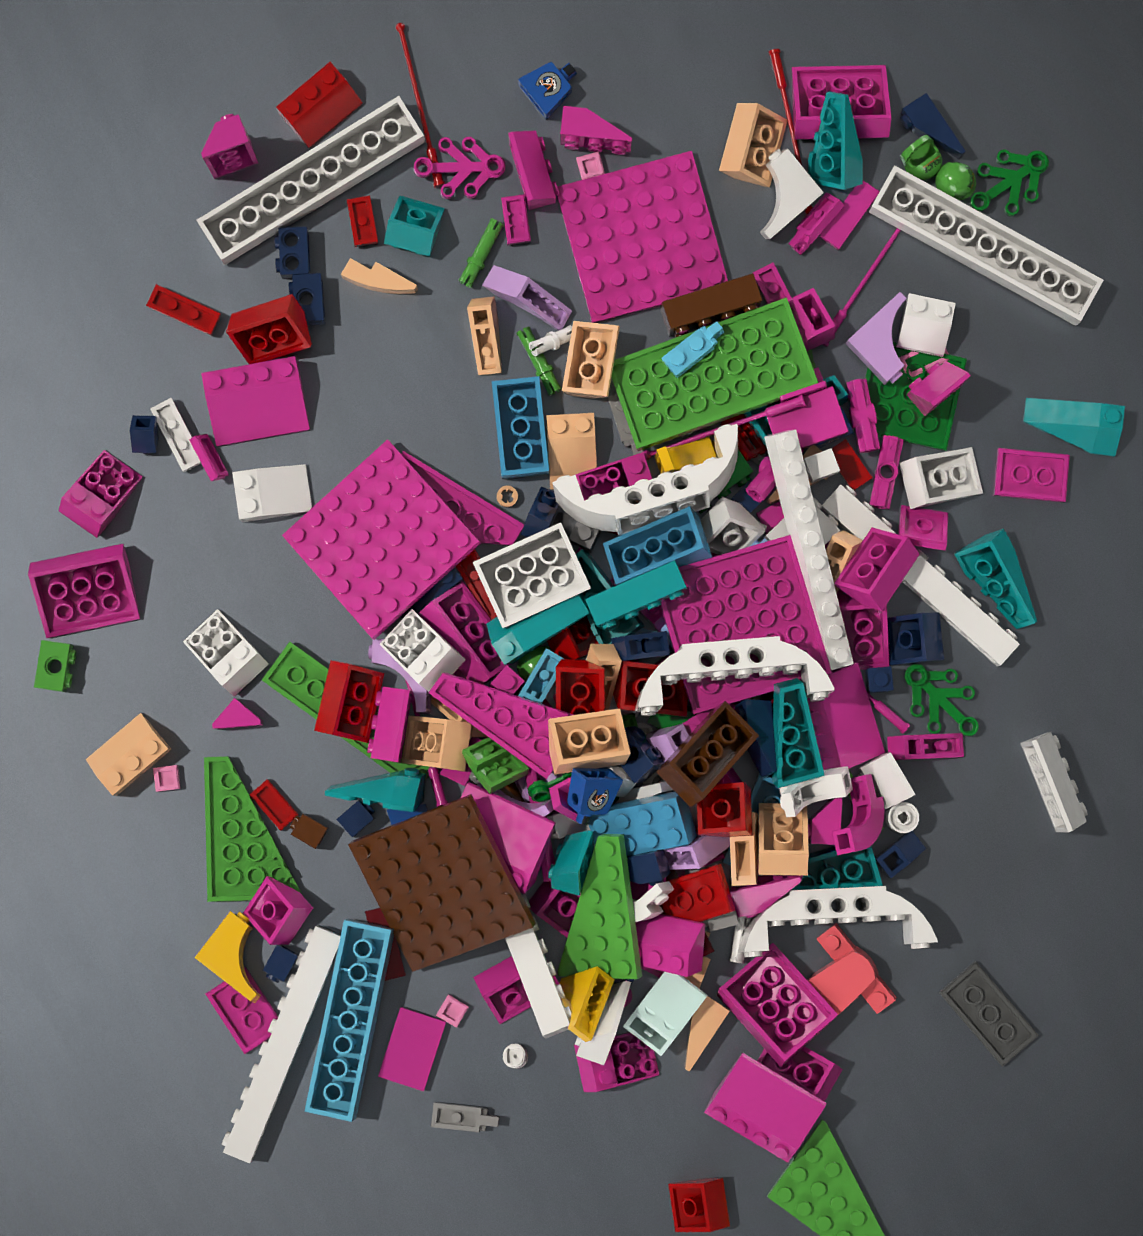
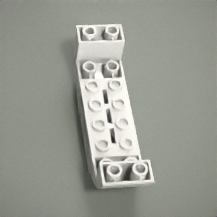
M726 424L714 431L717 457L708 458L699 465H686L680 471L661 473L657 478L651 480H639L634 485L626 488L624 486L614 488L610 493L604 495L594 494L585 501L576 475L561 476L552 482L556 502L576 521L598 530L617 532L618 536L689 506L695 512L709 508L710 502L720 494L734 472L738 458V425L731 426Z
M780 636L682 644L678 652L664 660L648 678L638 697L635 713L641 712V716L656 715V712L663 706L661 681L663 685L677 684V681L681 679H687V683L701 682V679L704 677H711V681L725 680V677H728V675H735V679L749 678L752 673H759V677L773 676L777 671H783V675L797 674L801 670V679L804 684L806 697L810 698L812 702L825 700L834 691V686L827 673L816 660L798 647L780 641ZM750 654L756 655L759 662H753L750 659ZM725 656L732 657L734 659L735 664H728L725 660ZM701 658L708 659L711 666H704L701 663Z
M886 886L791 890L752 919L742 935L738 953L744 952V957L763 956L762 951H769L768 927L784 926L785 921H790V926L809 924V920H814V924L833 923V919H838V923L857 922V918H862V922L881 921V917L885 916L886 921L902 920L904 944H911V949L931 948L930 943L938 941L924 915L901 896L886 891ZM857 899L862 905L860 911L855 906ZM833 900L838 905L836 912L831 907ZM809 901L814 905L813 913L808 911L807 904Z

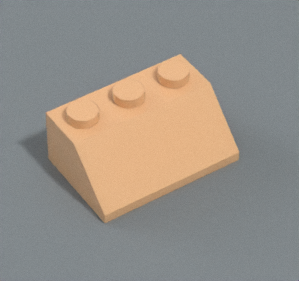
M737 103L719 171L734 179L770 187L772 175L766 164L770 161L768 157L781 147L787 119L758 103Z
M573 321L562 387L564 393L573 397L590 399L608 397L620 326Z
M620 709L548 720L549 752L554 775L570 773L573 768H603L626 764L631 754Z
M140 713L91 754L86 761L111 795L117 796L172 749L143 714Z

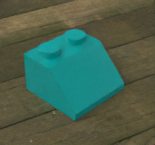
M399 196L388 220L384 244L391 245L394 248L409 250L419 255L430 256L436 242L445 208Z
M587 830L566 835L563 844L559 843L556 851L558 859L556 864L551 865L548 874L553 889L580 896L594 851L593 831Z

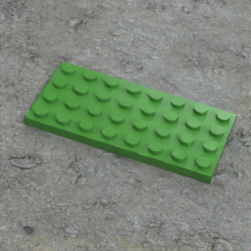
M787 297L718 322L722 326L724 333L716 339L718 343L714 346V350L678 378L675 377L661 358L695 331L614 360L612 380L637 451L777 402L782 395L818 383Z

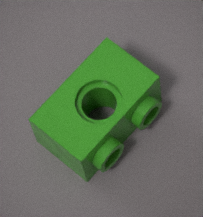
M41 640L34 688L67 692V688L71 687L73 675L69 674L70 667L76 660V650H73L74 645ZM59 660L62 668L58 673H53L51 664Z

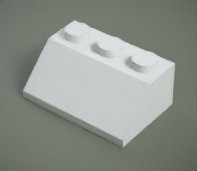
M624 981L612 985L592 1040L585 1042L577 1036L575 1045L579 1046L576 1056L601 1065L605 1064L618 1029L631 982Z

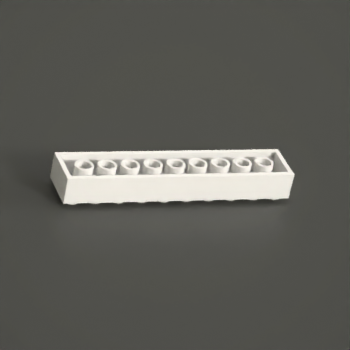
M397 96L197 219V222L223 264L226 265L277 234L278 228L290 226L425 143L424 135L401 98Z
M895 165L869 213L1075 326L1083 319L1104 281Z

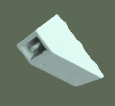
M664 972L630 1015L623 1027L662 1056L708 995L685 977Z

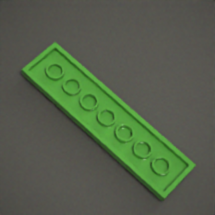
M289 642L262 681L317 720L329 669ZM379 706L376 708L375 715H378ZM371 729L369 739H374L375 730ZM343 738L372 759L371 753H367L369 742L364 743ZM402 758L401 763L372 759L390 773L405 770V768L419 769V772L426 773L425 781L429 776V767L402 763Z

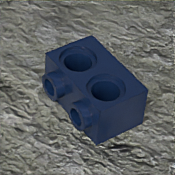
M278 228L279 235L274 236L275 249H279L280 257L275 259L276 273H280L282 279H292V275L311 274L308 228ZM291 236L297 237L298 242L295 246L290 247L286 245L287 238ZM290 260L299 261L298 267L294 270L287 269V263Z
M667 631L611 638V642L614 644L621 661L670 655Z

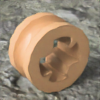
M507 485L501 487L497 492V502L503 507L513 506L518 499L516 489ZM506 490V493L508 490L512 491L511 497L513 501L510 503L508 500L507 503L503 502L501 492Z

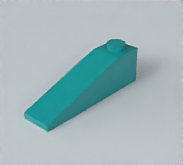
M827 92L820 114V128L818 132H815L814 136L815 146L808 157V174L818 185L846 190L863 184V159L849 95Z

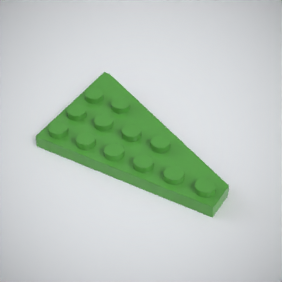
M204 757L207 902L252 900L267 876L301 893L230 757Z
M602 834L597 838L557 971L558 976L567 977L598 966L615 979H639L642 977L624 834Z
M821 1119L767 1194V1197L820 1236H885L827 1123Z

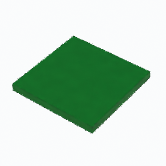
M893 342L898 357L910 352H917L898 348L897 343ZM917 352L919 354L905 360L908 365L906 373L902 368L900 371L903 375L893 384L889 381L885 385L867 367L865 379L867 380L870 400L876 412L877 424L875 425L878 436H895L904 439L903 442L946 452L960 388L926 416L911 401L907 393L911 390L909 388L911 383L919 377L923 380L929 375L925 371L924 366L944 358L948 359L947 362L965 370L967 359L949 354H944L943 357ZM922 368L923 371L921 374L916 375L914 377L910 376L909 370L910 372H913L917 369Z

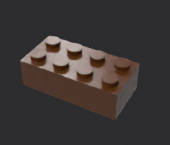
M754 273L663 301L661 313L669 337L675 335L676 338L689 333V330L700 329L703 326L707 327L712 323L759 308L762 298Z
M724 701L704 718L658 769L657 773L692 807L707 796L759 735Z

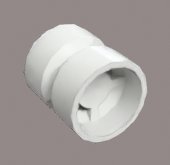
M900 802L887 808L885 812L887 827L896 833L911 832L918 825L919 813L910 803Z

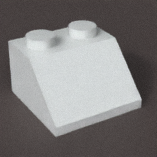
M909 293L904 304L897 347L943 357L956 303Z
M722 497L701 519L710 551L717 555L750 547L765 532V528L740 503Z

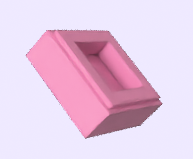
M599 152L576 158L582 180L605 174Z
M178 765L153 768L156 792L181 789Z
M448 994L436 1016L457 1028L469 1006Z

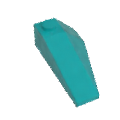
M1026 398L1023 422L1061 438L1069 444L1078 446L1090 454L1115 457L1123 430L1125 406Z
M1004 528L986 534L954 553L964 574L970 580L973 578L982 588L980 591L985 596L989 595L997 604V609L1016 629L1037 622L1015 548Z
M578 594L505 628H502L498 617L486 625L492 646L503 664L510 665L591 612Z
M405 768V770L331 785L325 790V796L348 801L361 798L363 804L383 803L382 808L414 812L424 801L426 773H421L416 768Z

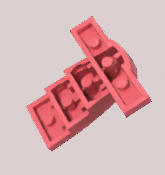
M837 923L817 937V941L834 961L816 971L806 980L838 1015L860 994L877 1014L896 1001L897 997L878 975L879 972L872 958L864 950L855 946Z

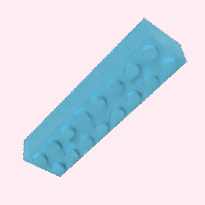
M346 919L343 922L304 1112L350 1122L357 1118L394 938V929L352 919Z

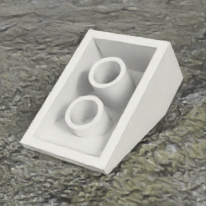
M972 447L914 457L899 463L910 509L931 506L983 493Z
M306 464L232 472L238 515L241 522L307 513L312 508Z
M891 752L881 754L858 768L860 771L858 777L872 774L876 798L883 797L884 810L916 795Z

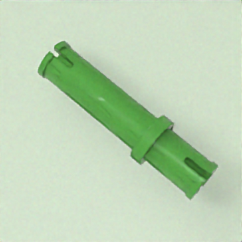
M491 218L489 220L490 222L474 253L466 261L468 264L458 280L461 284L466 282V287L472 288L479 271L485 267L484 262L494 242L504 227L499 222L493 230L497 222L495 219Z
M530 326L523 328V331L519 330L516 334L537 371L535 374L541 379L548 392V396L556 394L555 391L560 392L562 387H560L552 372L554 370L553 366L548 364L543 353L538 356L532 355L531 352L536 348L529 349V343L536 340Z

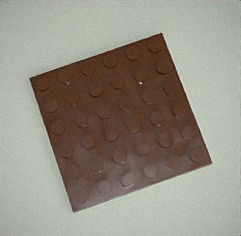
M472 794L353 840L348 844L391 929H394L393 934L412 972L531 929L536 925Z

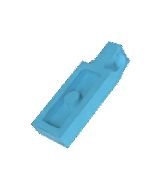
M715 322L708 328L703 326L663 356L661 358L676 378L680 377L714 350V346L718 343L716 339L724 333L722 326Z

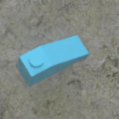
M546 648L517 696L542 704L556 680V666L564 658Z

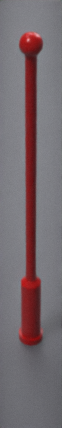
M398 23L396 30L400 34L428 147L426 150L427 156L432 163H439L436 150L432 147L404 35L405 25ZM432 173L434 188L442 187L445 184L442 174Z
M773 49L768 51L771 56L777 87L781 90L795 157L802 165L797 140L794 138V126L785 91L787 84L780 58L781 52L780 49ZM811 204L805 209L806 214L813 208Z

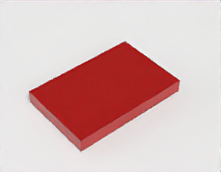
M722 864L669 880L674 890L668 894L669 899L662 904L665 915L696 922H702L736 911Z

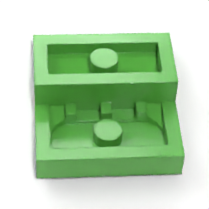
M489 737L462 750V754L470 769L489 794L528 775L529 768L525 763Z

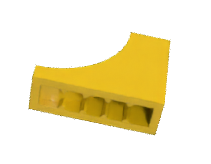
M706 437L675 447L665 446L657 449L655 461L660 474L680 471L686 465H699L708 458L716 457L715 441L711 442L710 437Z
M230 911L195 956V959L249 1001L256 1003L261 995L250 984L243 964L244 947L253 927L248 924L250 921L244 914L238 912L236 915Z
M598 966L561 978L559 983L565 994V998H562L564 1007L569 1006L572 1011L568 1029L585 1042L591 1041L615 980Z

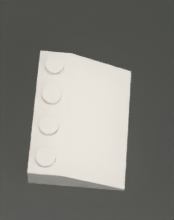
M561 523L473 562L502 628L591 589Z
M1047 732L1022 742L1021 746L1055 831L1071 832L1086 823L1085 816L1088 813L1083 802L1079 803L1076 796L1079 793L1078 787L1074 780L1070 781L1067 771H1070L1065 757L1061 758L1058 749L1061 746L1057 736H1052L1051 732Z

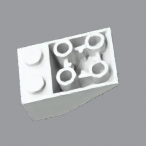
M218 609L183 641L215 679L234 697L269 665Z
M413 609L380 643L392 658L428 692L443 672L452 675L466 660Z

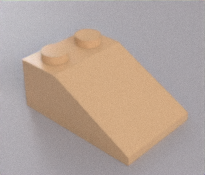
M594 413L546 415L550 490H554L552 482L561 476H573L597 468Z
M409 715L402 763L465 772L467 762L462 754V750L469 745L472 724L448 719Z
M759 803L758 875L808 876L807 806L795 817H786L780 803Z

